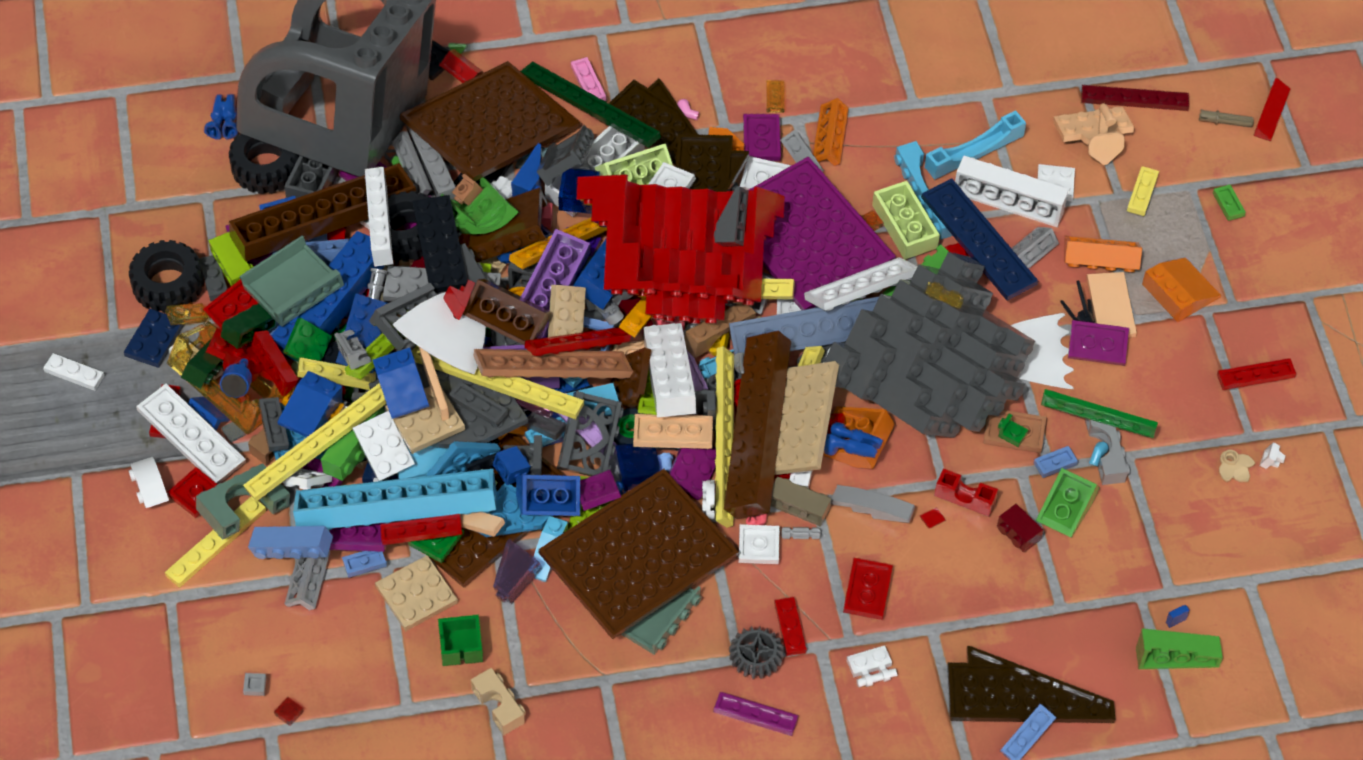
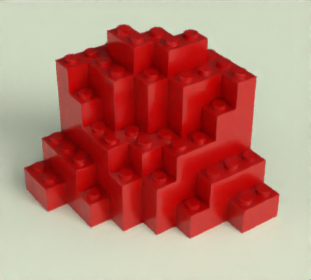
M628 175L578 177L576 200L583 201L584 205H592L591 222L598 223L599 227H607L604 290L611 291V295H622L623 292H627L629 295L646 297L645 314L653 316L654 320L674 322V319H679L680 322H689V324H700V321H705L706 324H717V321H724L725 304L728 301L744 306H754V303H761L764 241H766V238H774V221L777 218H784L785 196L760 187H754V190H749L744 245L726 247L715 243L714 231L716 230V223L734 191L716 192L710 189H689L682 186L664 187L658 184L639 185L628 181Z

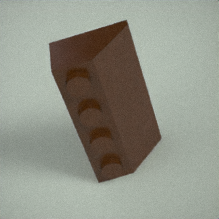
M478 279L463 315L525 346L526 340L538 339L552 312L486 279Z

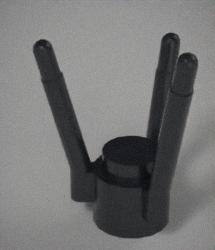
M1078 280L1076 283L1083 310L1078 312L1077 318L1063 300L1060 303L1073 320L1095 323L1091 299L1087 300V309L1081 283Z

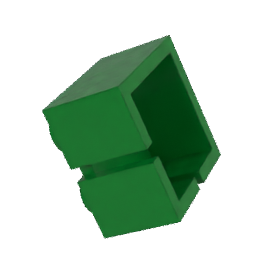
M479 614L438 619L442 666L460 665L463 660H465V664L483 662Z

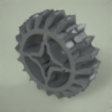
M751 626L750 631L743 629L742 634L737 632L736 637L732 639L729 647V659L732 661V666L737 667L738 673L744 671L745 677L750 674L752 679H754L756 675H759L760 679H762L764 674L770 677L771 671L776 673L777 668L781 666L782 659L784 658V647L781 644L780 638H776L775 632L769 634L768 628L762 631L760 626L757 630H754ZM756 648H758L757 657L755 658Z

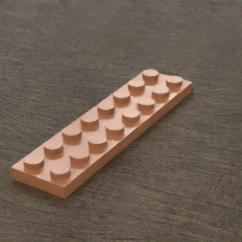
M474 349L473 354L481 375L486 377H579L582 379L597 377L600 379L630 378L633 373L623 351H563L558 354L550 353L543 354V356H534L528 350Z

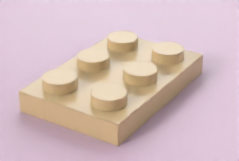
M551 285L550 312L552 313L549 317L548 337L583 332L585 287Z

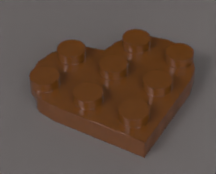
M644 347L625 355L633 373L630 378H612L610 382L614 384L615 391L619 393L618 400L625 407L634 408L639 404L636 402L639 395H644L651 349Z

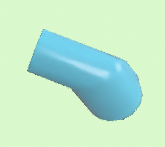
M1098 442L1095 445L1089 464L1098 467L1100 458L1108 452V444L1106 442Z

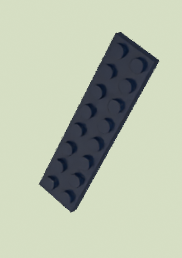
M952 178L922 193L921 198L968 255L985 266L983 273L1007 301L1038 285V279Z

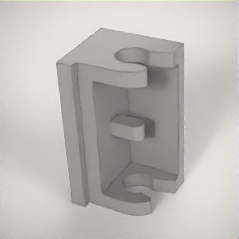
M347 330L340 334L335 333L338 349L351 370L371 362L370 357L357 337L347 340L348 336L355 334L353 330Z

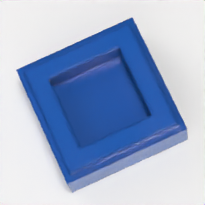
M1183 605L1169 612L1166 620L1169 628L1187 619L1190 611L1188 607Z

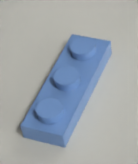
M1040 704L1003 746L1000 752L1009 760H1020L1056 717Z

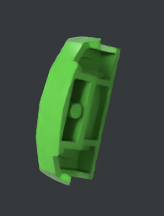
M484 177L480 179L479 185L483 190L469 206L465 203L460 205L457 201L450 199L456 229L464 234H486L506 225L514 218L518 211Z

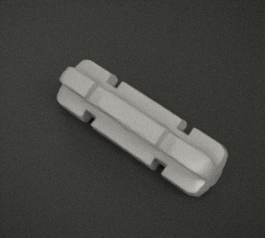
M782 527L781 536L783 539H790V537H793V539H809V537L819 539L820 528L793 527V529H790V527Z

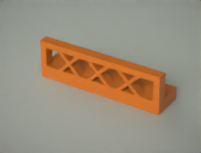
M839 98L821 104L813 156L818 162L827 159L834 166L840 164L849 109Z

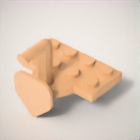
M1104 103L1100 105V109L1069 115L1063 114L1054 116L1053 123L1063 142L1082 140L1088 145V153L1103 165L1110 163L1124 149L1123 134L1131 133L1134 129L1123 107L1109 109Z

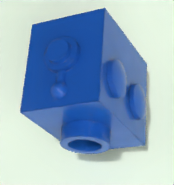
M517 446L497 452L493 462L494 468L506 485L516 482V476L528 475L530 469L527 458L522 455Z

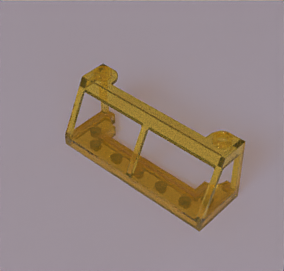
M208 321L177 335L167 364L181 376L187 363L191 360L193 354L191 349L199 343L205 345L212 339L217 327ZM201 331L199 337L189 345L188 336ZM260 377L251 383L250 387L264 399L279 397L280 403L283 404L282 400L284 397H282L275 385L271 388ZM214 379L209 385L205 384L201 389L192 385L247 435L263 424L262 418L257 422L260 415L258 399L252 402L245 400L241 404L236 398L226 395L221 390L220 384Z

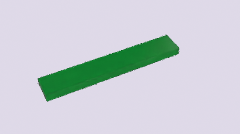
M1047 389L1044 391L1041 402L1042 406L1150 438H1154L1158 425L1156 421Z

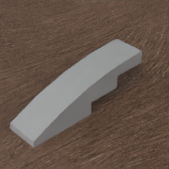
M837 485L831 499L833 505L851 507L853 512L871 514L873 519L909 523L915 509V505L891 496Z

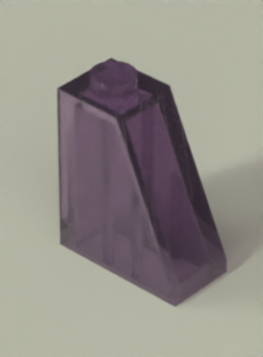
M510 539L506 542L493 588L496 591L495 596L503 603L507 601L512 605L543 568L538 560Z

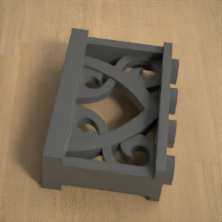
M582 125L579 132L558 145L555 142L549 145L537 170L538 175L546 186L551 185L558 175L576 164L580 166L584 164L594 141V134L590 128Z
M429 283L377 308L369 322L380 329L397 351L409 347L412 351L417 345L409 339L403 340V334L400 336L397 333V329L392 327L401 318L396 315L400 314L403 316L407 313L406 310L410 311L420 303L436 296L435 288Z
M576 391L573 393V397L598 404L593 410L584 405L576 419L568 417L557 469L594 476L611 470V464L608 463L610 456L613 457L615 445H613L614 437L617 438L619 433L617 422L618 418L621 419L624 408L621 407L622 402ZM607 406L611 409L612 415L609 419L604 417L607 411L602 412L599 416L596 414L600 407ZM588 416L589 420L585 424L579 422L580 417H584L586 420ZM593 421L600 431L602 440L594 447L586 450L584 440L575 432L576 430L587 428ZM610 424L609 431L605 425ZM575 442H580L582 452H579L580 447L578 449L573 447ZM603 447H605L604 455L599 452ZM590 456V461L595 464L594 459L599 458L601 461L600 467L596 470L591 469L587 464L586 457ZM582 459L584 468L569 465V460Z

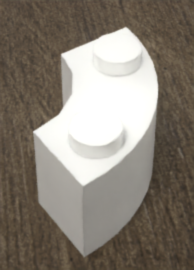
M153 457L130 464L132 470H128L131 481H136L139 492L136 494L140 504L144 503V506L148 508L169 501Z

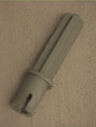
M1201 109L1199 114V121L1214 122L1216 125L1223 123L1252 127L1254 123L1253 117L1221 113L1219 110L1215 112Z

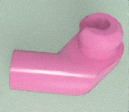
M679 100L677 105L686 118L698 120L699 112L690 109L688 100Z

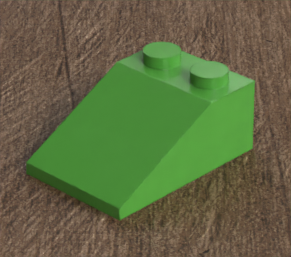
M1061 468L1036 521L1072 538L1090 509L1100 489L1099 486Z

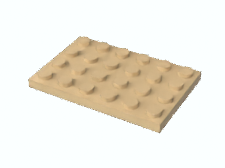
M836 361L788 368L774 475L821 469L839 364Z

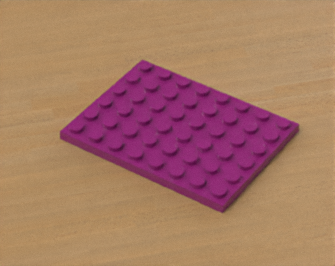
M809 156L754 186L785 196L784 218H777L774 221V238H766V241H764L763 265L775 279H794V297L792 300L801 310L816 307V305L805 300V292L896 259L893 252Z

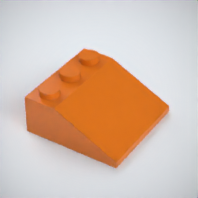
M1186 257L1159 263L1145 271L1142 285L1177 322L1221 298V294Z
M837 406L834 413L844 414L846 418L844 425L847 429L862 430L865 433L882 439L883 443L877 449L875 458L849 454L843 448H838L837 453L833 456L827 455L825 452H823V456L856 468L873 469L895 425L886 409Z

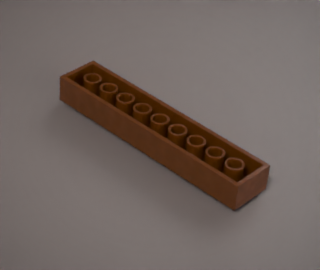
M400 163L384 168L388 198H390V195H398L404 191L406 193H410V191L416 192L415 185ZM365 175L230 220V238L246 262L278 251L301 236L306 241L367 220L369 216Z
M779 330L747 337L743 361L744 374L741 376L724 510L736 519L770 513L791 340Z

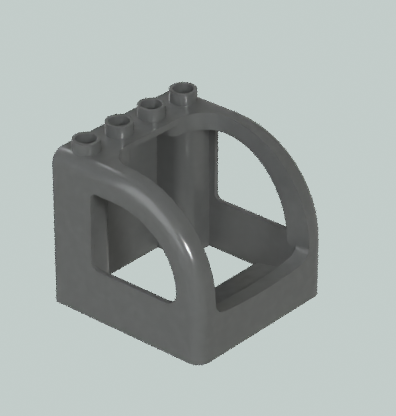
M297 0L292 13L291 26L284 40L267 45L256 52L241 73L237 94V131L243 135L359 177L365 175V169L375 168L393 140L405 126V123L400 120V114L419 105L427 95L436 0H380L384 7L362 37L329 26L322 21L320 9L322 3L326 0ZM314 74L336 83L333 130L288 114L314 80Z

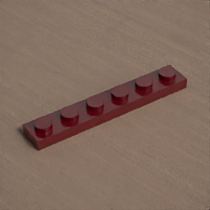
M1082 85L1081 103H1104L1114 106L1188 111L1189 93Z

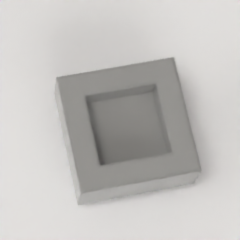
M245 673L244 695L265 696L266 674Z

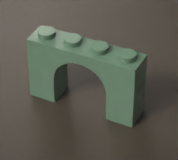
M263 463L196 496V510L222 540L239 532L240 518L228 506L227 502L239 495H250L243 485L267 468ZM279 484L259 500L272 514H275L289 507L290 493L282 484Z

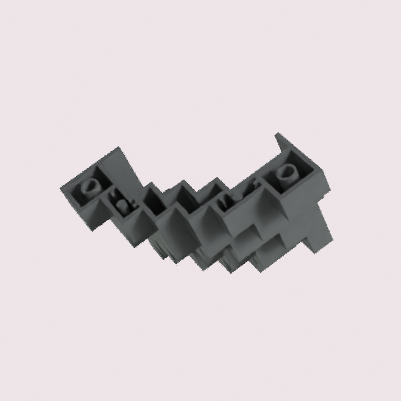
M948 252L940 269L919 264L911 281L899 280L892 296L880 294L873 311L861 309L846 342H833L824 363L836 361L839 364L835 387L845 388L860 399L874 401L922 434L955 438L956 434L960 431L961 425L968 430L980 432L986 423L988 415L999 416L1005 407L1004 404L1007 399L1018 400L1026 384L1019 380L1018 376L1024 369L1028 355L1033 350L1035 340L986 311L993 293L977 284L985 266L969 256Z

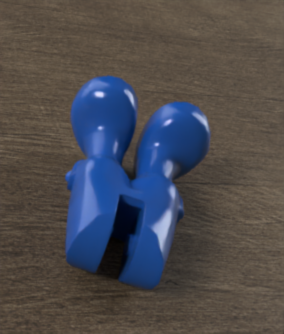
M218 94L216 95L213 111L210 115L213 121L205 124L204 132L210 138L220 139L221 123L225 120L222 134L225 139H231L238 133L236 123L234 122L237 116L235 95L227 94L226 101H224L223 95Z
M836 422L831 427V434L826 436L824 452L827 455L833 456L837 453L838 448H843L849 454L875 458L877 449L881 447L883 440L859 429L849 430L843 423Z

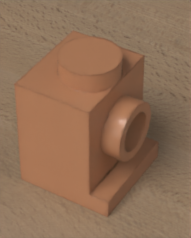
M463 174L462 181L452 191L455 195L453 199L460 205L465 203L469 206L483 189L474 180Z

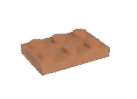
M1003 410L999 416L988 415L983 444L1041 453L1046 417ZM1009 413L1013 415V422L1029 430L1019 447L998 437L1000 430L998 424L1002 418L1006 419Z

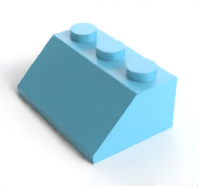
M428 446L412 454L407 447L415 464L398 472V479L426 476L428 471L437 463L438 459L448 448Z

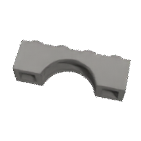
M1085 418L1089 436L1108 444L1109 453L1100 458L1098 466L1102 485L1124 483L1127 475L1130 473L1129 464L1125 463L1124 460L1125 450L1120 445L1121 436L1119 430H1116V427Z

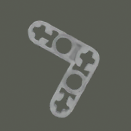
M623 292L622 295H613L603 310L598 306L595 307L609 325H614L624 317L618 307L620 301L627 300L633 295H629L627 292Z

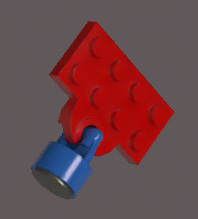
M216 328L206 353L224 360V373L220 380V388L226 395L233 398L244 396L248 392L251 383L256 381L259 376L272 381L251 347L252 342L237 349L220 337L222 329Z

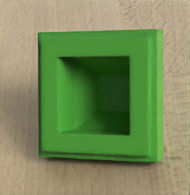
M449 43L448 47L462 54L467 48V44Z

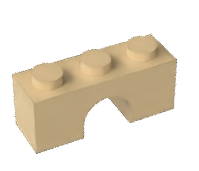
M490 668L470 680L471 690L481 704L490 700H496L501 703L499 707L492 710V718L503 736L525 724L524 715L526 713L521 704L517 705L513 692L509 688H505L503 685L504 681L499 673L496 674Z

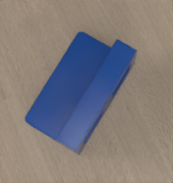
M193 397L188 402V405L216 431L221 422H227L231 419L229 415L206 397Z

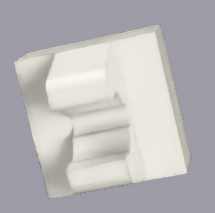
M1273 442L1264 450L1259 466L1265 469L1269 466L1278 468L1280 462L1284 463L1285 455L1279 451L1280 445Z

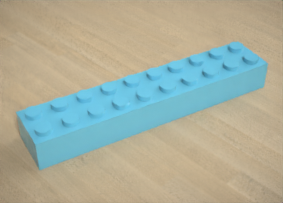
M486 469L297 490L293 509L296 526H325L330 530L339 527L368 526L375 523L409 521L412 519L453 514L467 515L474 512H490L496 510L497 488L494 470Z

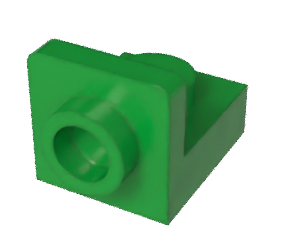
M1009 413L1006 419L1002 418L998 424L1000 429L998 437L1019 447L1029 430L1013 422V415Z

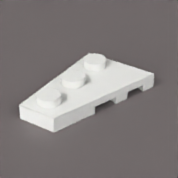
M749 156L740 187L749 190L791 165Z

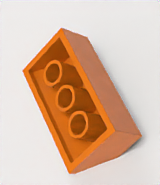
M1065 236L1064 262L1068 263L1070 267H1079V264L1087 265L1086 267L1091 269L1103 266L1106 270H1116V268H1124L1123 271L1135 272V269L1140 270L1142 247L1139 242Z

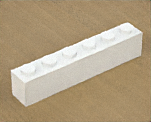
M384 168L365 169L374 267L393 264Z

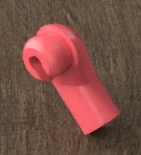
M767 514L748 517L746 525H765Z

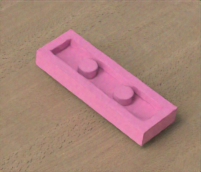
M588 58L572 61L571 68L580 87L606 101V95Z

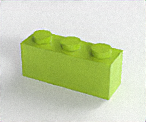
M229 232L208 240L210 251L231 286L240 280L242 274L253 268L252 264L248 265L247 261L245 262L230 238Z

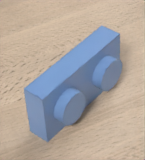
M1069 446L1034 459V465L1042 478L1060 472L1061 468L1068 469L1073 467L1078 462Z
M362 551L342 557L348 578L387 566L383 551Z

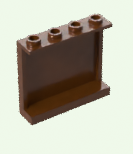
M540 187L506 199L518 211L514 218L506 225L486 234H470L469 249H472L476 263L545 239L541 230L542 207L547 206V200Z

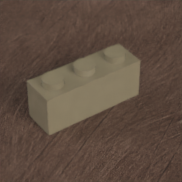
M777 477L773 484L771 507L821 527L830 510L832 498L823 493L814 492L806 486L792 483L789 479Z

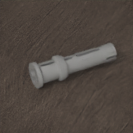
M371 268V280L367 285L369 289L368 297L379 300L381 291L383 292L384 277L388 271Z

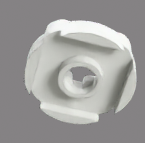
M715 480L703 481L702 511L709 519H715Z

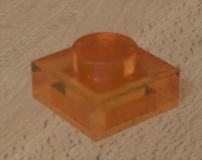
M874 210L861 216L873 231L883 227L884 222Z

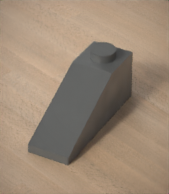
M736 186L716 223V230L714 231L715 243L723 247L744 245L748 190Z

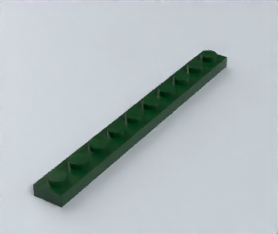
M533 61L520 71L534 84L648 148L661 138L660 131Z

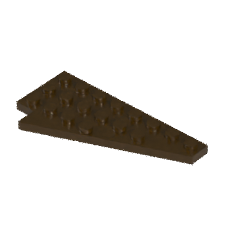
M659 78L648 88L638 81L632 80L609 102L614 107L660 131L661 138L649 148L666 144L671 161L675 165L678 134L698 135Z
M678 134L676 167L695 175L696 179L689 189H710L716 192L730 191L749 158V151L732 150L733 135Z
M967 646L966 649L967 663L948 662L947 664L950 721L1025 722L1041 704L1056 717L1053 721L1054 723H1115L1114 701L972 646Z

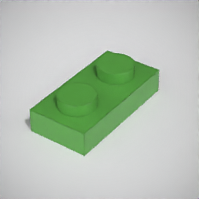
M1231 185L1218 187L1213 190V195L1228 221L1245 216L1246 212Z

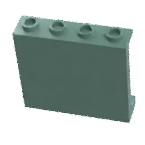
M303 236L292 241L240 276L244 289L281 327L344 286L340 272L337 269L332 271L306 245Z
M698 586L695 590L689 588L621 635L655 655L658 650H662L665 647L668 637L670 635L673 636L677 632L680 622L688 618L691 608L699 604L702 598L700 596L701 587Z

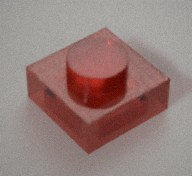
M289 697L274 710L275 716L289 726L304 712L303 707Z

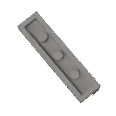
M401 131L392 144L402 168L415 185L417 194L423 193L431 196V198L435 197L408 132Z
M1037 227L1011 249L1029 269L1057 246L1059 242L1052 228Z
M330 550L327 557H318L316 559L301 557L296 559L284 605L291 607L301 604L308 610L315 609Z

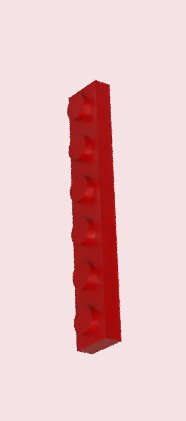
M617 327L526 340L524 348L534 356H543V354H558L563 351L573 352L577 349H590L597 346L606 347V345L610 344L620 345L624 342H630L631 335Z

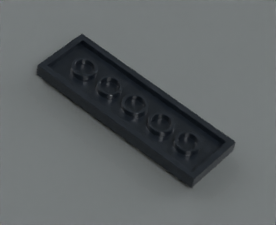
M450 195L412 201L428 284L431 283L433 285L435 293L447 291L449 286L460 289L461 285H466L467 277Z

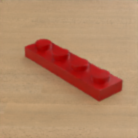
M1291 358L1218 370L1217 377L1222 390L1295 378L1297 373Z
M460 514L380 524L382 545L462 535Z

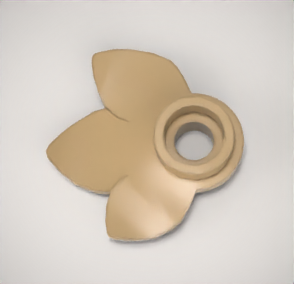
M1229 449L1220 456L1221 466L1219 467V473L1226 482L1232 478L1239 482H1248L1250 478L1248 468L1255 465V462L1250 456L1238 454L1236 451Z

